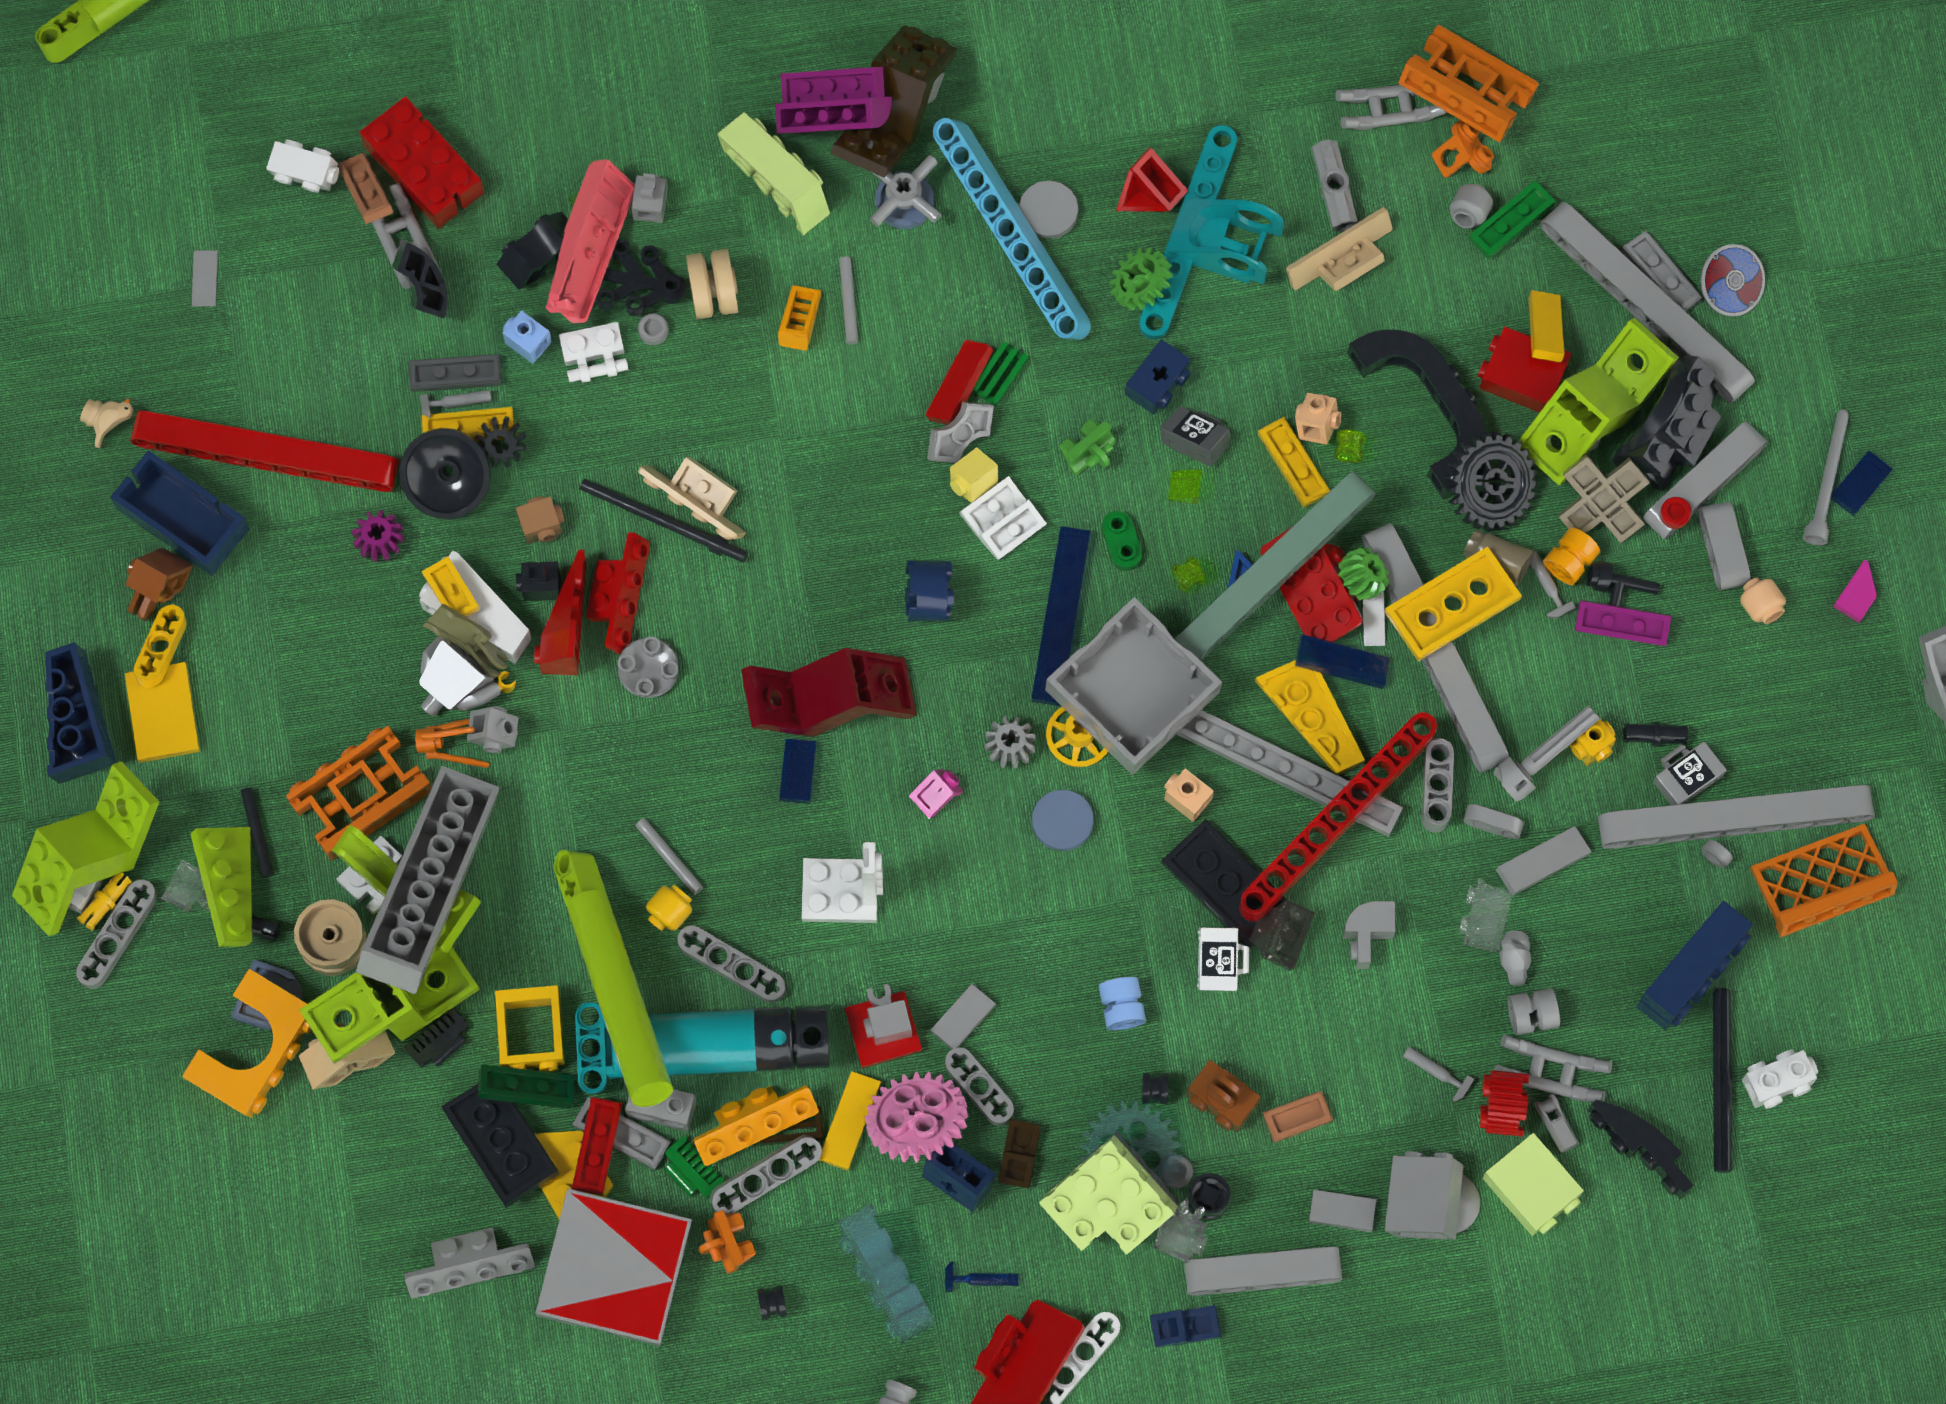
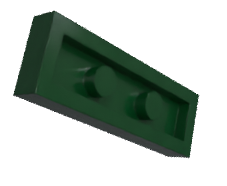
M481 1064L478 1078V1098L571 1109L574 1100V1075Z

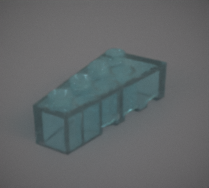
M870 1204L838 1222L842 1237L838 1238L837 1241L846 1256L852 1254L857 1263L852 1268L861 1283L865 1281L868 1283L872 1291L868 1294V1297L875 1310L882 1309L888 1319L883 1324L892 1339L898 1337L902 1344L935 1325L934 1318L915 1283L911 1282L908 1278L910 1275L902 1258L893 1251L894 1246L886 1228L879 1226L876 1220V1214L878 1213L873 1204Z

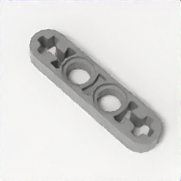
M144 879L136 880L128 887L79 963L76 976L84 987L96 989L105 983L155 905L157 892L149 881ZM147 888L146 892L149 898L147 900L145 898L140 899L136 905L141 910L140 913H137L132 907L126 906L129 902L134 906L138 901V897L135 894L136 891H144ZM124 913H129L134 917L133 924L127 929L117 926L118 917ZM105 940H114L117 943L116 951L111 955L102 954L100 952L101 944ZM97 955L99 959L107 962V964L103 966L100 962L96 968V972L99 974L96 979L91 977L87 981V976L84 972L86 969H94L97 961L93 957Z
M687 926L679 932L678 946L686 956L764 1002L776 1003L784 997L786 992L785 982L779 974L699 927ZM696 934L698 943L704 947L707 941L711 942L706 947L703 957L699 955L702 953L700 947L693 944L690 948L686 947L687 943L684 939L686 936L691 938ZM715 949H722L727 953V959L724 963L716 965L710 961V953ZM744 964L750 965L754 970L753 976L748 980L739 979L736 976V970L739 966ZM760 972L764 974L761 978L765 983L771 985L773 981L777 982L778 993L772 991L770 995H767L766 987L759 982L757 983V988L752 987L757 982Z
M810 1135L797 1137L716 1186L710 1195L711 1205L717 1212L724 1210L725 1214L736 1212L815 1164L822 1154L820 1143ZM803 1143H807L809 1146L814 1144L815 1147L811 1149L813 1155L807 1158L803 1154L795 1158L800 1163L795 1166L787 1152L791 1150L795 1156L802 1151L801 1145ZM778 1158H783L788 1162L787 1171L781 1175L773 1174L771 1171L772 1162ZM749 1175H757L761 1179V1185L755 1191H747L744 1188V1180ZM737 1183L739 1190L745 1197L740 1200L739 1195L736 1194L729 1199L731 1205L728 1207L723 1203L717 1205L721 1200L719 1196L721 1193L725 1192L728 1196L736 1192L732 1186Z

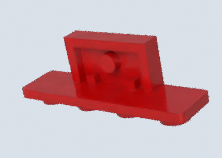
M628 532L622 560L597 561L586 618L592 622H609L605 647L618 655H621L631 642V632L637 613L640 589L643 584L645 564L649 555V541L635 532Z

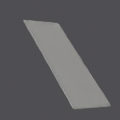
M194 250L192 306H216L218 250Z

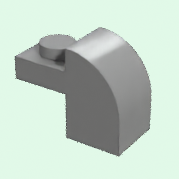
M1395 901L1367 902L1358 906L1350 914L1344 929L1343 939H1355V941H1350V960H1356V969H1369L1371 963L1370 939H1393L1395 934Z

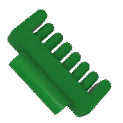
M682 1136L665 1151V1156L671 1163L664 1170L689 1197H692L698 1191L705 1199H708L712 1190L725 1182V1178L719 1177V1173L714 1172L704 1180L713 1172L714 1167L709 1166L699 1174L707 1166L702 1162L694 1169L702 1161L700 1155L688 1163L698 1154V1150L693 1149L683 1157L692 1149L693 1145L691 1143L687 1144V1138Z

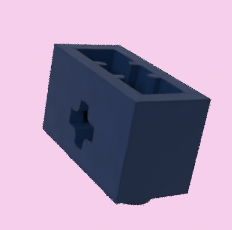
M1161 339L1126 383L1125 395L1154 415L1159 408L1165 409L1174 396L1172 391L1177 385L1182 387L1191 375V371H1189L1191 359Z
M953 1144L952 1148L946 1145L942 1146V1155L933 1151L931 1153V1160L926 1159L922 1177L968 1210L974 1212L991 1191L996 1173L955 1144Z

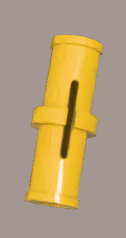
M123 873L113 876L101 891L97 890L93 895L95 899L77 917L84 924L93 915L85 926L89 930H94V927L108 910L113 911L116 907L115 902L133 883L126 877L117 886L124 876Z

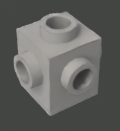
M496 706L471 711L469 727H474L475 731L467 734V741L483 746V750L489 753H501L502 749L515 747L519 717L508 714L505 708Z

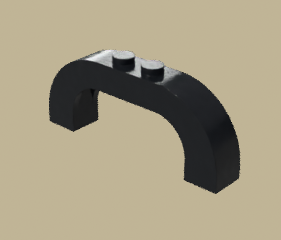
M1379 330L1365 334L1350 342L1347 354L1363 378L1382 367L1392 365L1405 367L1419 377L1452 427L1457 441V446L1448 456L1430 465L1427 476L1443 500L1454 495L1455 493L1445 491L1446 488L1453 486L1454 482L1444 477L1455 474V471L1449 468L1447 464H1458L1459 461L1453 456V453H1465L1460 444L1468 443L1473 446L1470 437L1477 436L1482 440L1481 433L1485 432L1482 418L1475 406L1476 400L1472 392L1468 388L1464 389L1459 382L1460 377L1456 368L1452 364L1448 365L1440 352L1427 340L1407 331Z

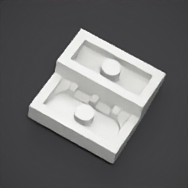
M1009 476L959 512L971 530L997 560L1046 525V522L1030 500L1026 501Z

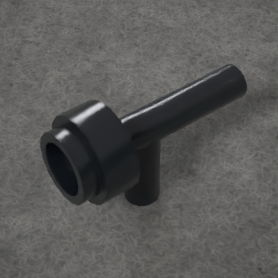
M1600 560L1597 563L1592 562L1587 574V586H1591L1592 590L1605 593L1609 586L1612 585L1609 600L1611 605L1621 606L1624 588L1655 595L1659 591L1660 584L1657 582L1613 573V565L1609 562Z

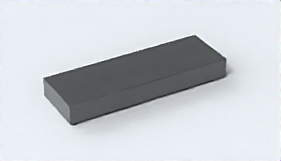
M499 354L409 360L410 391L423 392L501 386Z

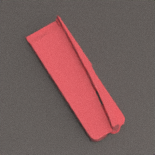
M608 159L593 161L588 166L564 230L565 233L558 256V263L549 292L548 303L545 307L550 313L560 312L571 323H585L589 318L634 195L635 184Z

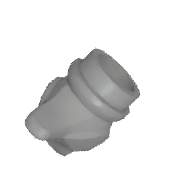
M1509 931L1501 941L1500 963L1507 972L1509 983L1513 986H1521L1525 984L1527 979L1526 971L1531 964L1529 937L1521 931Z

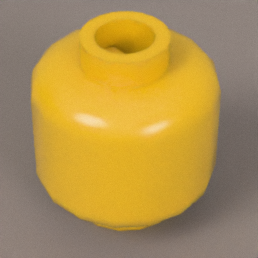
M674 884L671 888L662 886L646 904V909L651 914L647 920L661 932L665 927L671 931H676L692 913L690 905L692 899Z

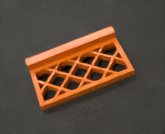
M1865 824L1755 864L1750 868L1776 921L1775 927L1780 937L1895 895L1898 884L1894 873L1889 872ZM1861 835L1866 844L1863 853L1846 847L1848 840ZM1828 847L1839 851L1835 863L1818 858L1820 850ZM1843 853L1860 859L1856 871L1838 865ZM1801 858L1811 863L1807 873L1803 874L1789 868L1791 861ZM1866 861L1876 865L1880 874L1869 877L1859 873L1863 862ZM1814 864L1832 870L1827 882L1810 876ZM1770 868L1781 872L1782 875L1778 885L1765 881L1761 872ZM1835 871L1852 877L1850 885L1841 888L1830 884ZM1786 874L1803 880L1798 893L1781 887ZM1807 882L1824 888L1822 895L1815 899L1802 895ZM1778 893L1795 899L1793 907L1780 911L1775 902Z

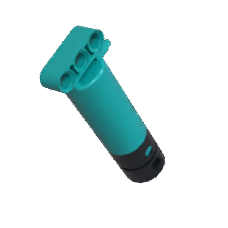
M586 1002L578 1007L575 1015L578 1083L583 1091L589 1094H599L607 1087L608 1079L623 1078L600 1006L593 1002ZM827 1005L795 1006V1019H793L791 1007L648 1014L669 1076L792 1070L795 1067V1057H797L798 1069L830 1068ZM588 1008H595L599 1013L597 1023L591 1026L585 1025L582 1020L583 1012ZM809 1029H817L821 1033V1040L816 1045L812 1046L804 1042V1034ZM591 1039L597 1040L600 1044V1052L595 1057L586 1056L583 1050L584 1044ZM591 1071L599 1072L602 1078L600 1086L595 1089H590L585 1084V1076Z

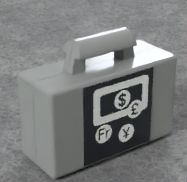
M1702 742L1691 751L1686 749L1684 745H1679L1661 758L1662 766L1665 769L1656 775L1653 783L1670 805L1686 804L1716 781L1722 779L1726 768L1705 742ZM1680 753L1684 755L1673 764H1669V761Z

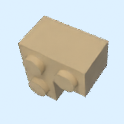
M343 1023L336 1024L338 1027H346ZM385 1030L336 1064L332 1062L318 1039L308 1043L309 1048L301 1053L299 1058L312 1089L335 1086L354 1071L378 1067L394 1055L395 1051Z

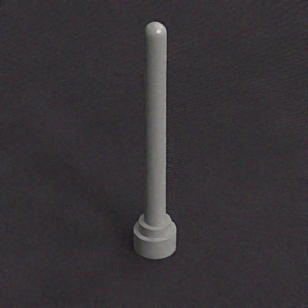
M1841 409L1837 413L1814 518L1805 526L1803 540L1812 545H1825L1828 540L1829 530L1825 521L1849 418V413L1845 409Z

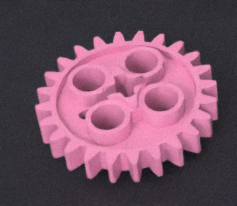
M915 1072L911 1080L904 1074L902 1075V1082L899 1084L893 1079L890 1080L892 1087L890 1089L880 1087L882 1096L873 1095L874 1105L867 1106L869 1115L865 1116L869 1138H871L874 1147H879L881 1154L889 1152L890 1159L892 1160L899 1154L902 1162H906L909 1156H913L916 1163L919 1161L920 1155L924 1154L928 1160H931V1152L936 1151L942 1155V1146L946 1145L952 1148L954 1146L952 1138L961 1139L960 1129L967 1127L965 1119L968 1118L967 1105L960 1088H955L952 1080L944 1082L943 1075H939L933 1080L931 1072H928L924 1078H920L919 1073Z

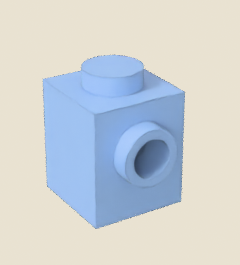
M522 310L516 317L512 316L503 327L505 344L532 364L552 343L550 331Z

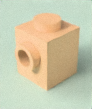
M1184 769L1180 775L1174 773L1164 786L1167 789L1164 800L1192 822L1197 819L1213 800L1214 791L1187 769Z

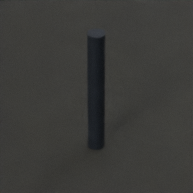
M251 787L244 788L240 792L262 878H269L274 876L253 789Z

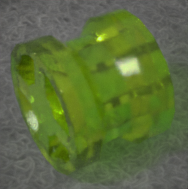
M1356 430L1338 431L1336 440L1339 443L1338 447L1334 450V458L1347 463L1362 462L1364 459L1362 446L1366 444L1367 436Z
M1194 556L1186 558L1185 563L1181 565L1174 564L1170 566L1172 576L1182 593L1190 591L1191 586L1195 584L1202 585L1206 583L1204 572Z

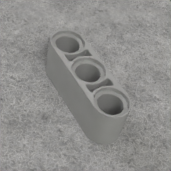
M1731 502L1699 507V522L1718 590L1744 586L1751 580L1750 571Z
M1442 738L1434 739L1428 744L1423 759L1421 821L1424 828L1433 833L1441 832L1447 827L1452 813L1454 749L1449 741ZM1442 751L1447 759L1436 761L1432 758L1431 752ZM1439 780L1445 785V789L1436 791L1431 788L1430 782ZM1439 810L1443 813L1444 819L1435 821L1430 818L1428 812Z

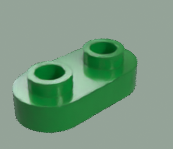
M1113 511L1108 513L1102 521V534L1112 563L1119 570L1131 571L1140 564L1142 550L1133 523L1124 512ZM1118 521L1123 526L1120 529H1115L1112 527V523ZM1129 549L1132 555L1125 557L1121 554V551Z

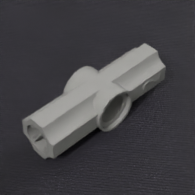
M1329 139L1320 141L1318 144L1313 145L1311 149L1321 185L1320 194L1325 200L1332 231L1343 232L1357 224L1358 221L1348 186L1349 177L1343 167L1338 143ZM1336 182L1341 185V188L1332 189L1328 184Z

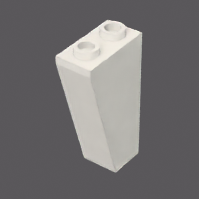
M452 551L449 558L480 608L479 611L467 618L490 631L492 637L489 641L505 653L509 661L515 664L532 639L529 629L457 552ZM426 582L419 594L420 603L423 610L433 615L441 604Z

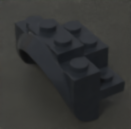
M1678 356L1679 359L1669 370L1668 382L1656 406L1639 430L1617 450L1613 458L1615 466L1618 467L1630 457L1649 479V484L1655 490H1665L1678 465H1695L1721 417L1710 406L1718 393V390L1711 384L1716 373L1698 356Z

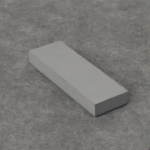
M1646 230L1622 247L1621 251L1685 312L1702 300V296Z
M1576 826L1500 865L1496 871L1511 895L1514 896L1589 856L1591 850Z
M589 1097L573 1122V1127L583 1132L591 1101ZM620 1114L613 1148L656 1171L665 1155V1151L671 1145V1141Z

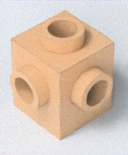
M1307 393L1303 404L1298 405L1295 414L1299 439L1328 444L1333 430L1338 429L1341 423V412L1338 411L1336 398Z

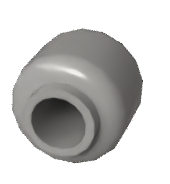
M1465 184L1457 190L1450 203L1449 212L1458 226L1467 229L1476 228L1485 222L1493 206V200L1483 186Z

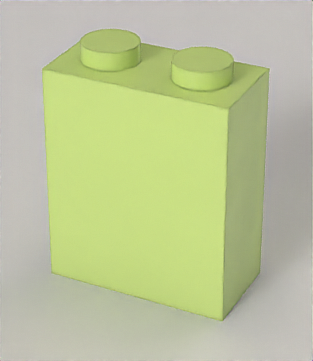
M1534 1133L1485 1172L1482 1178L1532 1236L1538 1231L1543 1235L1557 1224L1554 1218L1562 1211L1567 1215L1581 1203L1578 1198L1584 1191Z

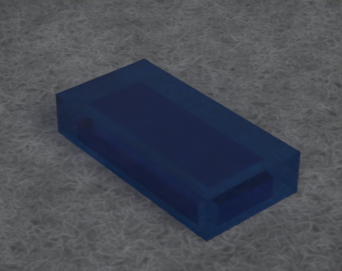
M1868 451L1832 493L1830 499L1852 516H1855L1888 477L1892 468Z
M785 739L780 801L811 803L816 741Z

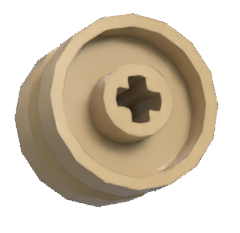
M728 248L712 251L710 255L712 270H707L705 257L702 253L686 255L697 320L712 317L714 313L712 298H717L719 311L723 315L738 313L736 299L738 289L734 266L731 267Z
M335 899L317 901L309 905L299 915L294 927V939L305 963L315 972L326 976H337L355 969L358 965L367 939V933L357 912L347 903ZM335 935V937L330 940L329 936Z

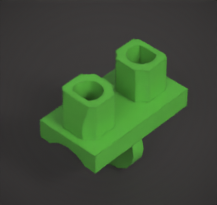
M1090 419L1080 430L1084 438L1079 443L1072 438H1067L1060 444L1061 453L1067 461L1070 472L1075 476L1079 475L1087 467L1093 468L1097 463L1103 468L1110 464L1107 455L1113 451L1112 446L1117 442L1111 433V425L1106 421L1099 424Z

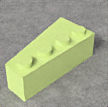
M744 112L717 134L723 151L748 177L754 174L753 179L759 189L766 196L771 193L779 206V210L786 217L791 214L794 216L797 223L796 228L803 235L830 214L821 187L823 181L814 170L808 171L796 153H788L782 141L776 135L771 137L759 119L755 118L753 120Z

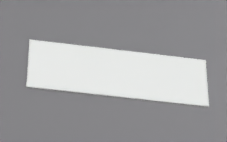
M1384 591L1375 598L1363 599L1364 646H1385Z

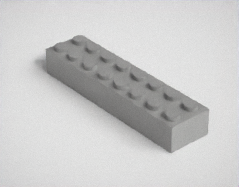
M441 766L363 946L356 973L413 994L417 993L491 816L500 787Z

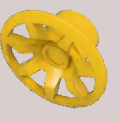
M1063 707L1059 708L1050 718L1046 728V740L1052 754L1062 763L1072 767H1087L1102 760L1108 751L1103 748L1099 753L1092 742L1094 737L1071 715L1068 717L1066 724L1056 722L1057 718L1066 712ZM1053 727L1065 734V737L1055 744L1051 736ZM1071 744L1073 746L1072 760L1062 756L1057 749ZM1081 747H1086L1095 756L1087 761H1077Z

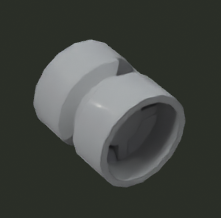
M1551 987L1534 990L1532 996L1525 992L1508 995L1509 1018L1516 1036L1533 1033L1535 1027H1539L1542 1031L1560 1027L1558 1003L1554 990Z

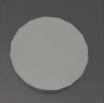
M1050 180L1038 182L1025 191L1019 204V208L1038 238H1060L1069 233L1076 224L1078 215L1077 198L1071 189L1062 183Z

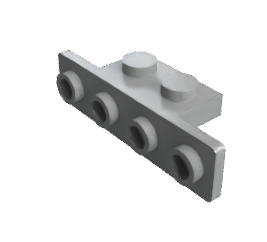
M492 1227L431 1242L435 1266L406 1273L404 1277L410 1297L417 1298L533 1269L535 1265L529 1244L527 1243L498 1250Z

